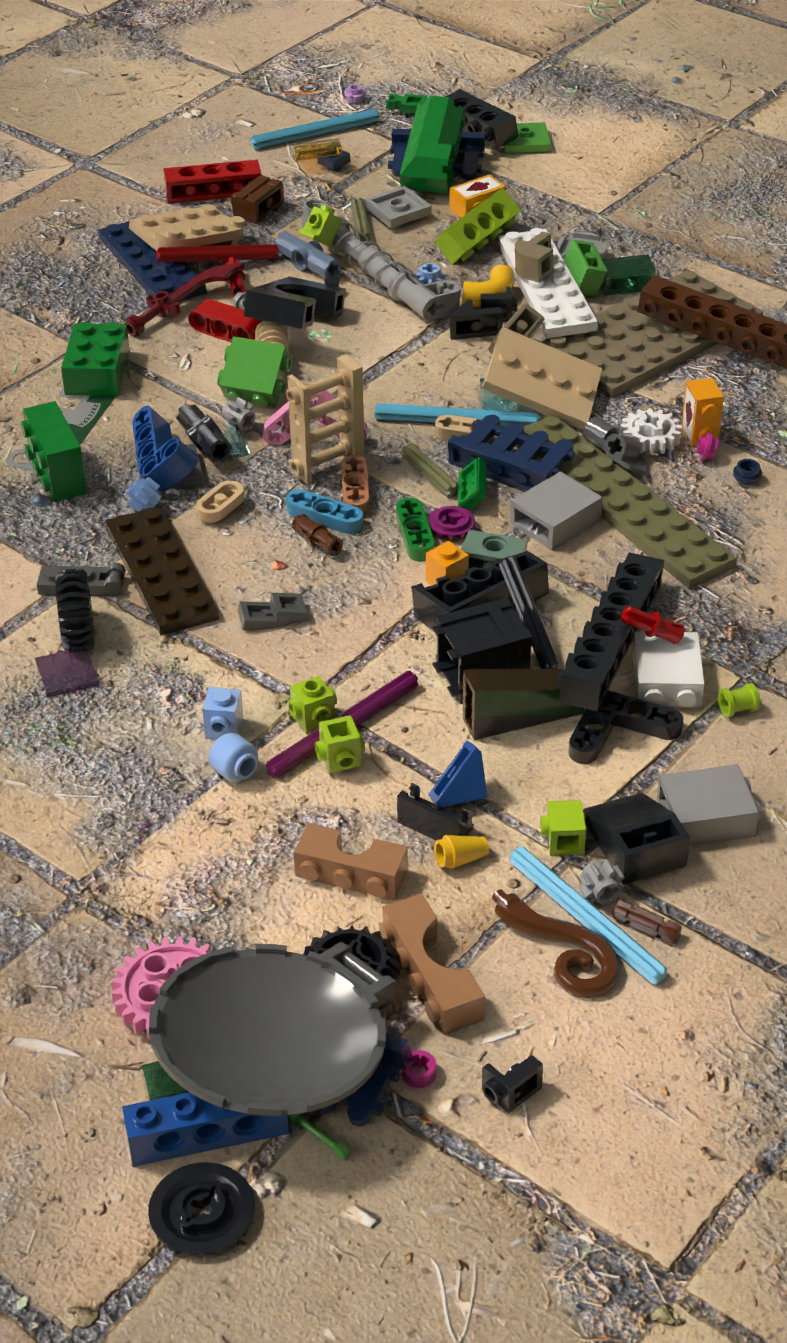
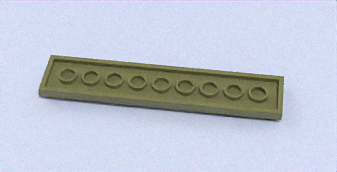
M547 416L538 422L524 426V435L531 436L536 431H544L548 434L549 443L553 445L562 439L571 440L573 442L575 458L572 461L566 460L559 468L560 471L602 496L601 517L649 557L663 559L664 569L688 589L736 567L737 558L563 420L556 416ZM517 443L515 447L519 449L522 444ZM541 452L535 460L540 462L547 453Z

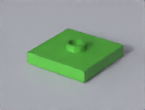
M545 122L517 123L519 137L503 145L505 154L551 152V142Z

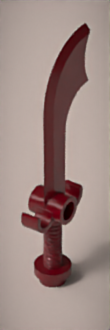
M225 264L212 267L199 273L170 295L168 292L162 291L154 295V300L152 294L147 296L146 301L149 309L139 316L132 314L126 318L124 324H127L128 334L132 336L140 335L145 330L144 325L157 315L168 317L179 314L181 312L179 301L206 283L215 281L226 282L232 274L243 270L245 265Z

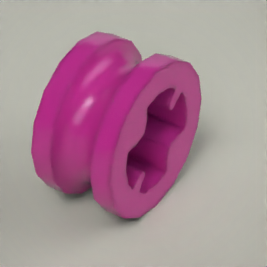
M423 1050L412 1051L413 1062L411 1061L406 1069L402 1067V1078L410 1087H428L436 1078V1060L429 1052ZM419 1065V1069H421L422 1066H425L426 1072L419 1073L417 1069L415 1073L412 1071V1067Z

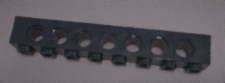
M629 552L624 562L618 563L615 577L610 578L607 592L603 591L599 606H595L593 609L591 622L587 621L585 623L583 636L577 638L574 653H569L567 656L565 670H559L556 680V688L560 689L559 703L598 711L634 640V632L639 631L638 628L621 621L623 610L629 606L648 613L661 587L664 568L663 559Z

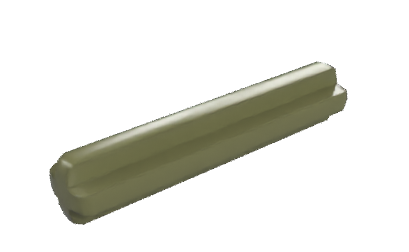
M360 197L358 199L353 198L351 200V210L355 230L365 234L368 241H370L371 233L364 200ZM356 233L360 241H366L362 235Z
M412 443L402 447V457L447 497L458 493L459 484Z

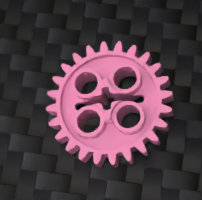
M181 936L177 938L175 944H170L168 939L164 937L162 946L157 947L152 941H149V950L146 952L137 947L135 948L136 958L125 956V967L116 968L117 978L112 979L113 991H111L117 1017L122 1016L123 1025L126 1027L133 1024L134 1034L136 1035L146 1029L147 1039L150 1040L149 1016L151 1006L154 1005L159 996L160 987L177 969L189 961L211 952L210 944L207 943L201 948H197V939L194 938L188 945H184Z

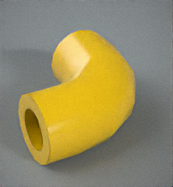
M497 265L491 270L488 281H464L462 305L471 299L474 308H479L481 294H506V287H512L513 289L515 284L513 269L507 265Z

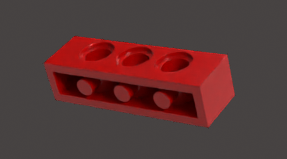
M258 159L163 168L168 204L232 198L235 192L240 191L249 182L262 175Z

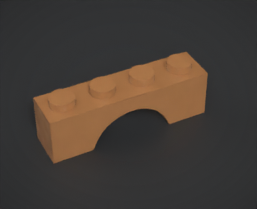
M420 893L382 906L383 922L379 923L381 936L383 939H390L393 948L397 950L400 969H406L414 994L416 996L421 995L424 1000L425 1011L429 1020L432 1023L436 1022L443 1035L484 1021L485 995L470 970H456L443 967L434 962L426 953L437 942V916L424 895Z

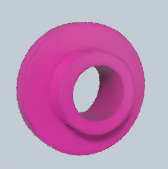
M707 433L705 438H699L696 447L699 460H713L716 454L719 439L713 437L711 433Z

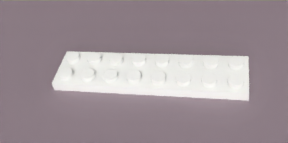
M533 228L527 232H508L505 235L498 236V245L509 267L513 269L515 279L529 306L540 313L545 319L540 328L546 339L598 331V321L552 239V274L538 283L522 278L516 273L515 243L519 239L529 241L542 231L548 233L546 229Z

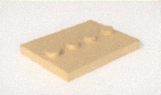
M502 327L497 337L482 389L547 416H556L566 424L584 430L590 418L602 368Z

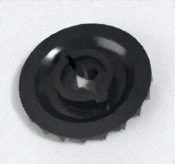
M212 1162L188 1164L168 1174L153 1191L148 1206L151 1230L156 1234L158 1242L165 1243L170 1252L174 1250L180 1251L185 1258L189 1254H198L203 1259L205 1254L212 1252L220 1255L222 1249L228 1246L234 1248L236 1241L240 1237H246L249 1225L253 1224L255 1199L247 1180L234 1169ZM209 1205V1215L202 1213L199 1217L195 1218V1207L202 1209Z

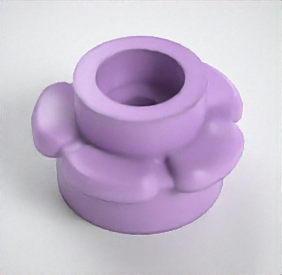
M358 84L349 85L344 91L346 101L352 104L363 102L366 90L362 89L361 85Z

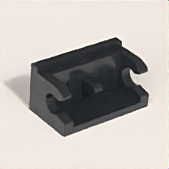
M414 783L410 784V795L403 790L397 795V822L433 840H440L444 835L468 836L474 829L472 811L463 807V816L457 815L421 798L420 787Z

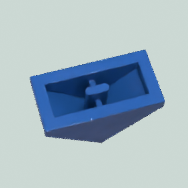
M468 740L428 794L437 805L444 807L488 798L482 753Z

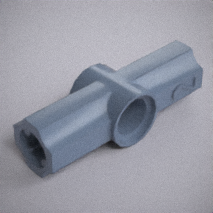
M287 231L279 233L278 238L274 241L279 252L291 258L293 265L300 271L308 268L326 279H335L341 270V262L324 253L322 246L317 241L313 240L307 243Z

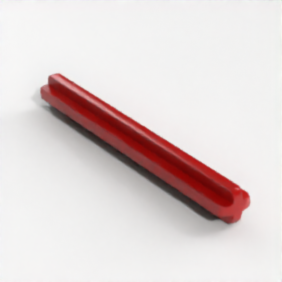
M276 244L159 247L156 251L157 261L160 263L229 261L231 257L234 260L277 259L279 254Z

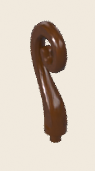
M499 889L493 894L492 900L497 904L495 913L511 929L530 937L577 945L586 949L598 960L601 972L593 978L581 979L574 976L570 972V968L579 966L581 969L590 970L594 964L592 956L580 949L567 950L561 953L555 962L554 974L556 981L564 990L575 996L591 998L605 995L614 988L620 975V963L615 950L603 937L583 926L537 913L516 893L507 895L502 889Z

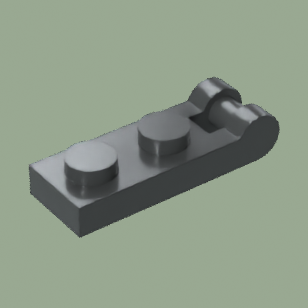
M111 563L108 567L41 566L37 581L39 595H56L55 577L58 572L66 571V569H84L88 576L90 595L116 596L122 591V580L124 579L126 569L120 563Z

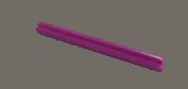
M405 671L333 719L351 715L355 726H358L418 686V677L411 671ZM319 728L266 762L267 773L271 774L273 778H279L316 753L315 742L320 741Z

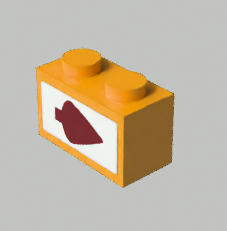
M489 174L451 187L449 209L461 218L501 188H504L506 191V186Z
M713 378L686 381L682 430L692 447L697 446L699 438H705L707 433L713 434V437L718 439L720 436L724 395Z

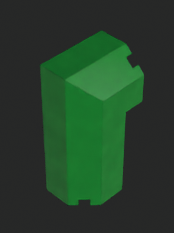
M429 96L426 98L425 103L422 104L420 102L417 105L399 175L401 187L406 186L410 190L450 193V188L453 187L455 178L453 164H456V157L465 124L464 108L460 105L459 108L453 105L454 100L450 97Z

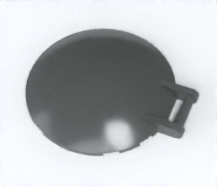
M343 942L334 945L321 954L310 951L307 956L288 952L287 945L256 944L254 950L234 951L233 946L226 947L189 961L177 969L162 984L159 996L154 1005L151 1006L149 1016L150 1041L155 1056L168 1075L188 1092L206 1102L236 1112L263 1116H284L311 1112L330 1106L348 1097L363 1086L377 1069L383 1056L386 1042L385 1018H382L378 1007L396 994L399 983L389 975L382 976L353 955L352 948Z

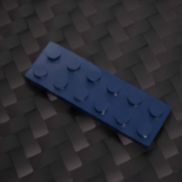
M129 221L121 224H111L106 228L98 230L99 239L149 295L152 294L153 300L156 293L166 291L170 295L196 276L195 272L185 262H158L156 250L129 229ZM206 284L198 287L180 301L207 294Z

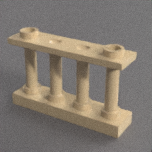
M348 354L337 357L336 374L304 385L293 374L287 376L288 389L286 390V395L289 401L292 454L290 467L293 474L309 485L312 483V467L340 456L360 455L365 458L363 367ZM338 386V394L335 399L309 408V396ZM339 410L337 422L310 432L311 420ZM338 433L340 434L338 445L311 455V444Z

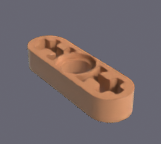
M349 455L341 461L343 503L358 507L362 510L363 515H365L369 511L367 460L360 455ZM359 484V485H361V486L353 487V486H349V485ZM353 499H359V502H353Z

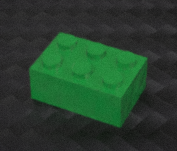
M114 322L107 324L74 323L61 367L65 395L119 396L130 353L127 324H117Z
M53 401L24 408V421H20L23 436L28 441V444H24V450L27 460H32L36 477L40 476L43 491L49 492L54 502L87 494L81 446L57 402Z

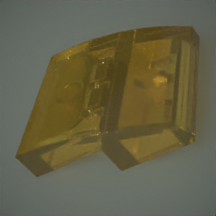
M338 138L291 145L292 155L296 161L342 155V147Z

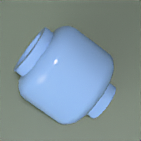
M227 733L219 737L212 744L209 751V763L212 769L228 781L239 782L251 777L258 767V751L252 743L239 734Z

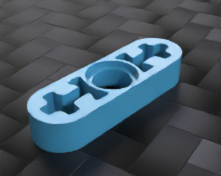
M301 489L293 490L286 496L287 512L294 517L305 514L315 523H322L327 528L346 534L357 533L363 528V512L358 507ZM329 510V511H331V512H328V513H320V512H318V511Z

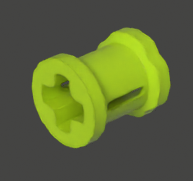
M747 683L744 685V688L731 691L727 688L719 690L718 703L722 714L728 718L734 716L735 712L744 710L758 711L760 695L753 683Z

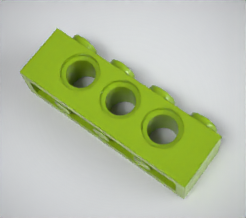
M501 188L446 228L433 242L452 265L460 259L464 262L475 253L474 248L479 251L489 242L488 238L492 241L503 232L502 227L505 230L510 228L517 221L514 217L521 209L504 188Z

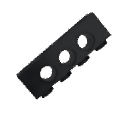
M461 89L445 96L454 100L453 105L459 108V105L464 108L465 124L463 132H485V143L497 149L519 137L516 116Z

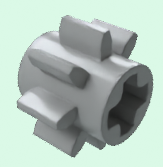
M237 397L236 401H228L221 412L222 418L225 419L222 425L237 434H240L241 430H249L255 423L256 415L252 412L255 406L240 397Z
M596 860L585 866L582 874H580L583 883L578 887L585 899L591 898L594 904L598 902L600 904H608L619 897L621 890H623L620 881L625 877L618 866H612L609 860L605 862Z

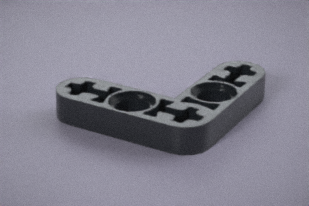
M608 691L598 711L589 709L584 711L570 737L568 754L574 762L579 764L594 762L598 758L614 726L660 739L673 740L682 734L684 718L678 710ZM632 712H639L644 714L645 716L642 718H635L630 716L629 714ZM599 724L603 728L593 730L588 728L587 725ZM586 740L589 742V746L583 749Z

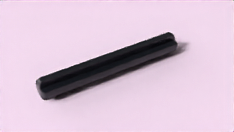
M515 557L505 558L501 560L499 567L525 628L529 629L533 635L532 648L541 669H557L559 661L517 559Z

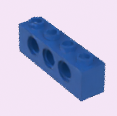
M190 1092L122 1106L133 1167L289 1134L287 1115L263 1116L236 1112L206 1102Z

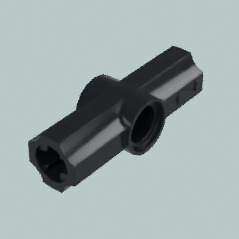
M184 404L178 409L179 413L176 419L199 451L203 450L212 461L223 462L230 457L231 444L208 414L205 416L195 404Z

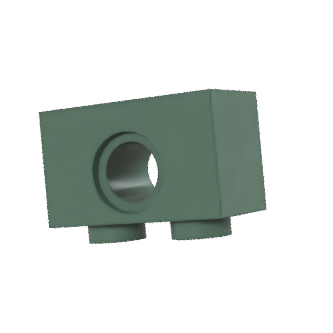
M469 530L461 550L469 555V569L473 567L487 569L492 567L493 561L527 551L528 540Z

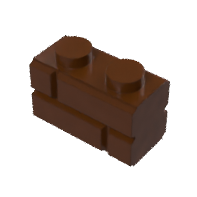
M260 175L240 191L233 194L231 198L233 215L240 216L248 222L257 223L283 203L282 181Z

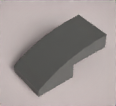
M272 593L270 602L240 601L238 615L243 630H264L289 625L307 617V610L302 594Z

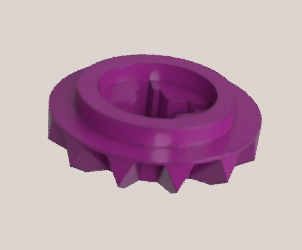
M445 506L434 510L428 517V523L431 532L437 534L439 538L449 537L452 540L453 537L463 539L464 535H467L468 531L473 530V527H475V517L465 508Z

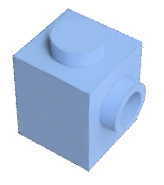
M208 688L202 709L205 738L218 739L227 733H240L243 722L241 690Z

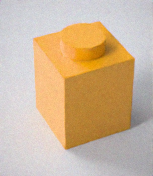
M450 541L426 553V582L430 585H435L436 579L448 575L450 580L464 576L465 570L469 569V555Z

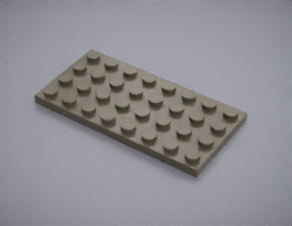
M687 270L669 279L672 282L763 315V311L754 307L751 303L745 302L733 293L720 288L693 271ZM640 294L595 315L598 321V331L548 338L540 342L601 367L602 372L597 389L612 398L718 344L710 339L638 313Z

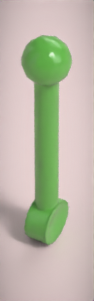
M301 1114L287 1115L288 1121L300 1124L333 1149L339 1159L344 1160L350 1154L345 1144L335 1142L302 1117Z

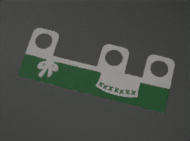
M64 387L59 392L61 396L81 400L74 410L59 407L65 414L64 417L79 445L116 396L65 395ZM24 449L14 450L6 460V464L9 466L33 470L32 460L25 464H18L13 460L16 455L25 453Z

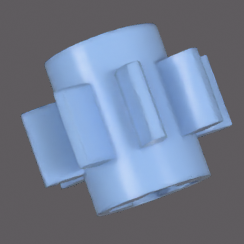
M433 263L422 265L418 268V273H415L419 281L424 285L446 280V273H441L442 268Z
M138 477L125 493L130 497L127 504L137 512L141 511L142 508L144 510L153 508L162 496L157 492L160 485L150 477H147L145 481Z

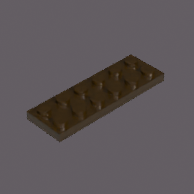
M162 506L147 508L143 511L119 515L105 520L106 530L160 636L219 620L218 609Z

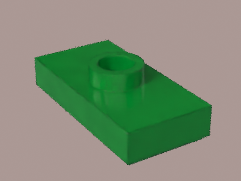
M480 457L459 471L458 507L470 510L486 498V462Z

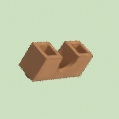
M308 823L294 850L295 876L309 881L337 886L342 889L371 894L375 897L395 900L408 872V846L374 838L371 847L366 852L350 855L342 852L341 830Z

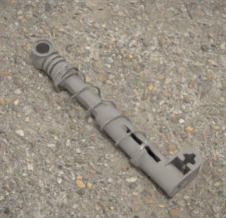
M317 199L305 201L303 204L302 228H304L314 206L320 208L322 204L326 206L328 204ZM337 216L342 219V222L330 248H336V253L340 256L349 253L348 261L350 265H359L363 275L373 277L377 286H384L388 289L389 296L399 302L406 303L428 321L450 316L459 308L461 285L451 280H442L425 285L422 284L413 271L407 269L404 264L395 262L391 254L381 251L378 244L368 241L365 234L355 231L352 224L346 219ZM356 233L362 235L366 241L362 242L356 238ZM369 243L375 245L377 248L369 247ZM338 246L345 250L346 253H339ZM351 256L354 257L358 261V263H352L350 260Z

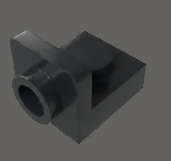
M506 287V294H481L480 309L501 307L503 322H508L512 317V312L517 311V296H512V287Z
M533 1055L521 1063L512 1065L505 1075L501 1074L490 1063L482 1067V1091L485 1097L491 1103L501 1106L507 1113L513 1111L542 1089L543 1063Z

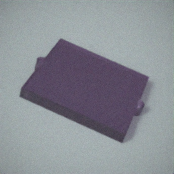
M87 649L79 651L58 650L57 653L35 658L48 698L66 693L75 694L78 690L99 686V680Z

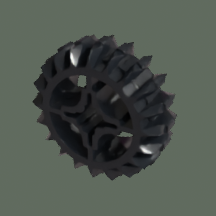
M76 568L58 572L55 577L56 601L63 649L67 653H84V651L92 650L95 645L87 573L84 569L76 570Z
M352 924L349 929L342 930L337 925L335 932L331 933L324 930L321 938L312 937L310 946L305 947L303 955L307 956L310 951L321 954L334 945L343 942L352 948L353 955L382 976L389 975L398 982L400 964L397 950L393 948L390 939H383L380 931L370 934L367 926L361 930H356Z

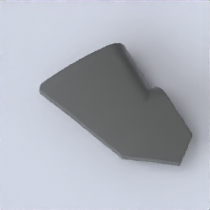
M597 416L591 418L584 427L583 437L604 450L610 459L630 471L645 476L647 461L640 454L641 443L639 439L633 435L620 434L618 428Z

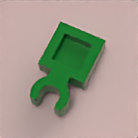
M389 94V99H386V109H400V112L415 116L417 105L420 102L422 104L425 103L427 96L405 94L403 97L398 94Z

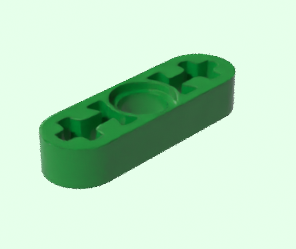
M403 498L396 504V519L407 554L414 561H426V553L434 549V538L423 505L418 499ZM410 528H421V530H418V531H412V530H409V529H410Z

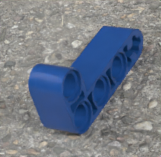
M150 406L142 407L135 414L132 425L139 475L145 480L147 477H150L160 485L159 492H166L196 467L199 457L178 438H172L169 422Z

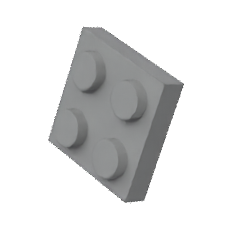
M406 186L365 199V208L390 228H397L402 224L432 215V206Z

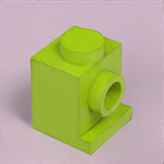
M322 204L320 208L314 206L304 228H299L298 232L330 247L342 219L334 215L336 210Z

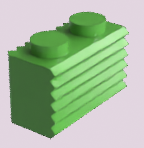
M572 240L571 245H569L570 249L565 254L564 262L583 296L597 297L607 275V267L603 263L601 255L597 252L594 243Z

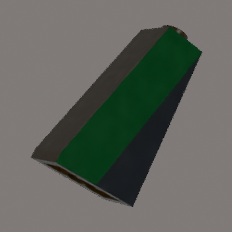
M560 669L464 670L463 720L474 740L581 715L584 713V708L559 703L560 689L556 688V680Z

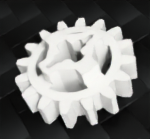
M648 408L647 411L638 409L636 415L628 413V418L622 419L620 434L636 436L641 443V454L645 450L649 451L650 455H654L655 452L664 454L666 448L674 450V446L680 444L682 425H679V419H672L673 414H663V410H659L656 413L651 408Z

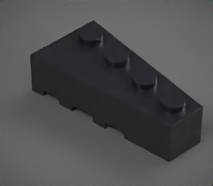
M529 551L509 556L517 559L534 602L549 594L547 562ZM505 558L493 561L492 567L487 569L477 567L466 569L464 576L451 580L448 575L437 578L435 585L425 588L422 583L411 586L415 617L432 629L433 626H436V616L503 598H508L513 610L516 611V606L499 567L501 560Z

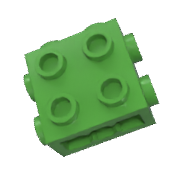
M233 336L231 345L225 349L224 360L226 363L224 370L219 371L217 384L220 386L223 396L230 401H236V398L240 397L258 406H276L278 398L284 394L285 381L283 379L285 372L290 371L292 358L288 355L286 346Z

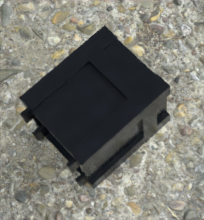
M508 598L436 616V626H433L432 629L437 636L436 662H433L432 665L437 673L442 672L450 684V686H447V690L452 697L456 696L460 704H463L464 670L530 669L533 635L529 629L525 628L513 610Z

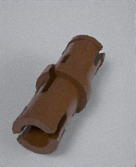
M305 514L297 515L292 522L293 530L305 536L308 543L313 546H319L331 556L341 552L343 548L342 539L330 533L327 526L322 523H315Z

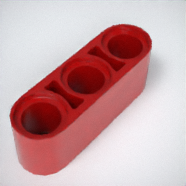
M212 299L203 301L188 315L189 324L194 330L228 342H232L233 336L255 340V330L263 321L245 317L244 310Z

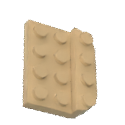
M205 204L198 208H183L181 211H164L161 214L151 216L141 215L140 218L129 219V229L156 251L159 247L203 246L223 242L225 245H238L243 237L245 219L240 216L228 217L219 211L216 206Z

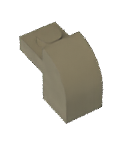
M542 231L529 241L519 239L515 243V271L519 276L539 283L553 273V249L551 248L550 233Z

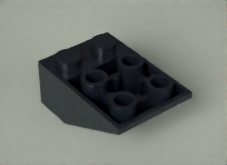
M644 793L634 794L583 809L585 823L605 857L612 866L617 865L625 878L621 881L622 885L687 867L690 836L675 813Z

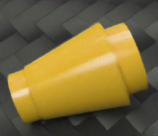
M444 835L442 839L436 840L434 845L437 864L439 867H447L449 870L482 857H487L489 853L488 842L484 836Z

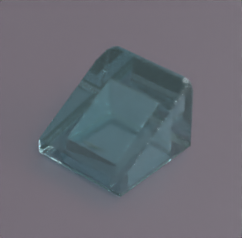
M235 426L223 433V436L232 446L229 458L250 455L245 437Z

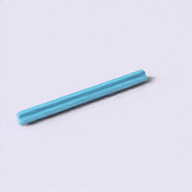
M376 109L254 135L251 137V145L256 150L377 123L379 121V113Z
M378 403L375 406V419L435 423V420L443 415L470 417L481 420L487 415H497L500 418V427L504 428L512 423H520L526 426L539 421V414L530 412Z
M519 846L511 852L510 862L585 927L603 937L621 958L653 985H658L661 981H664L668 971L666 966L524 846Z

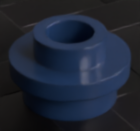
M743 459L734 467L733 476L740 483L750 485L762 478V470L757 461Z

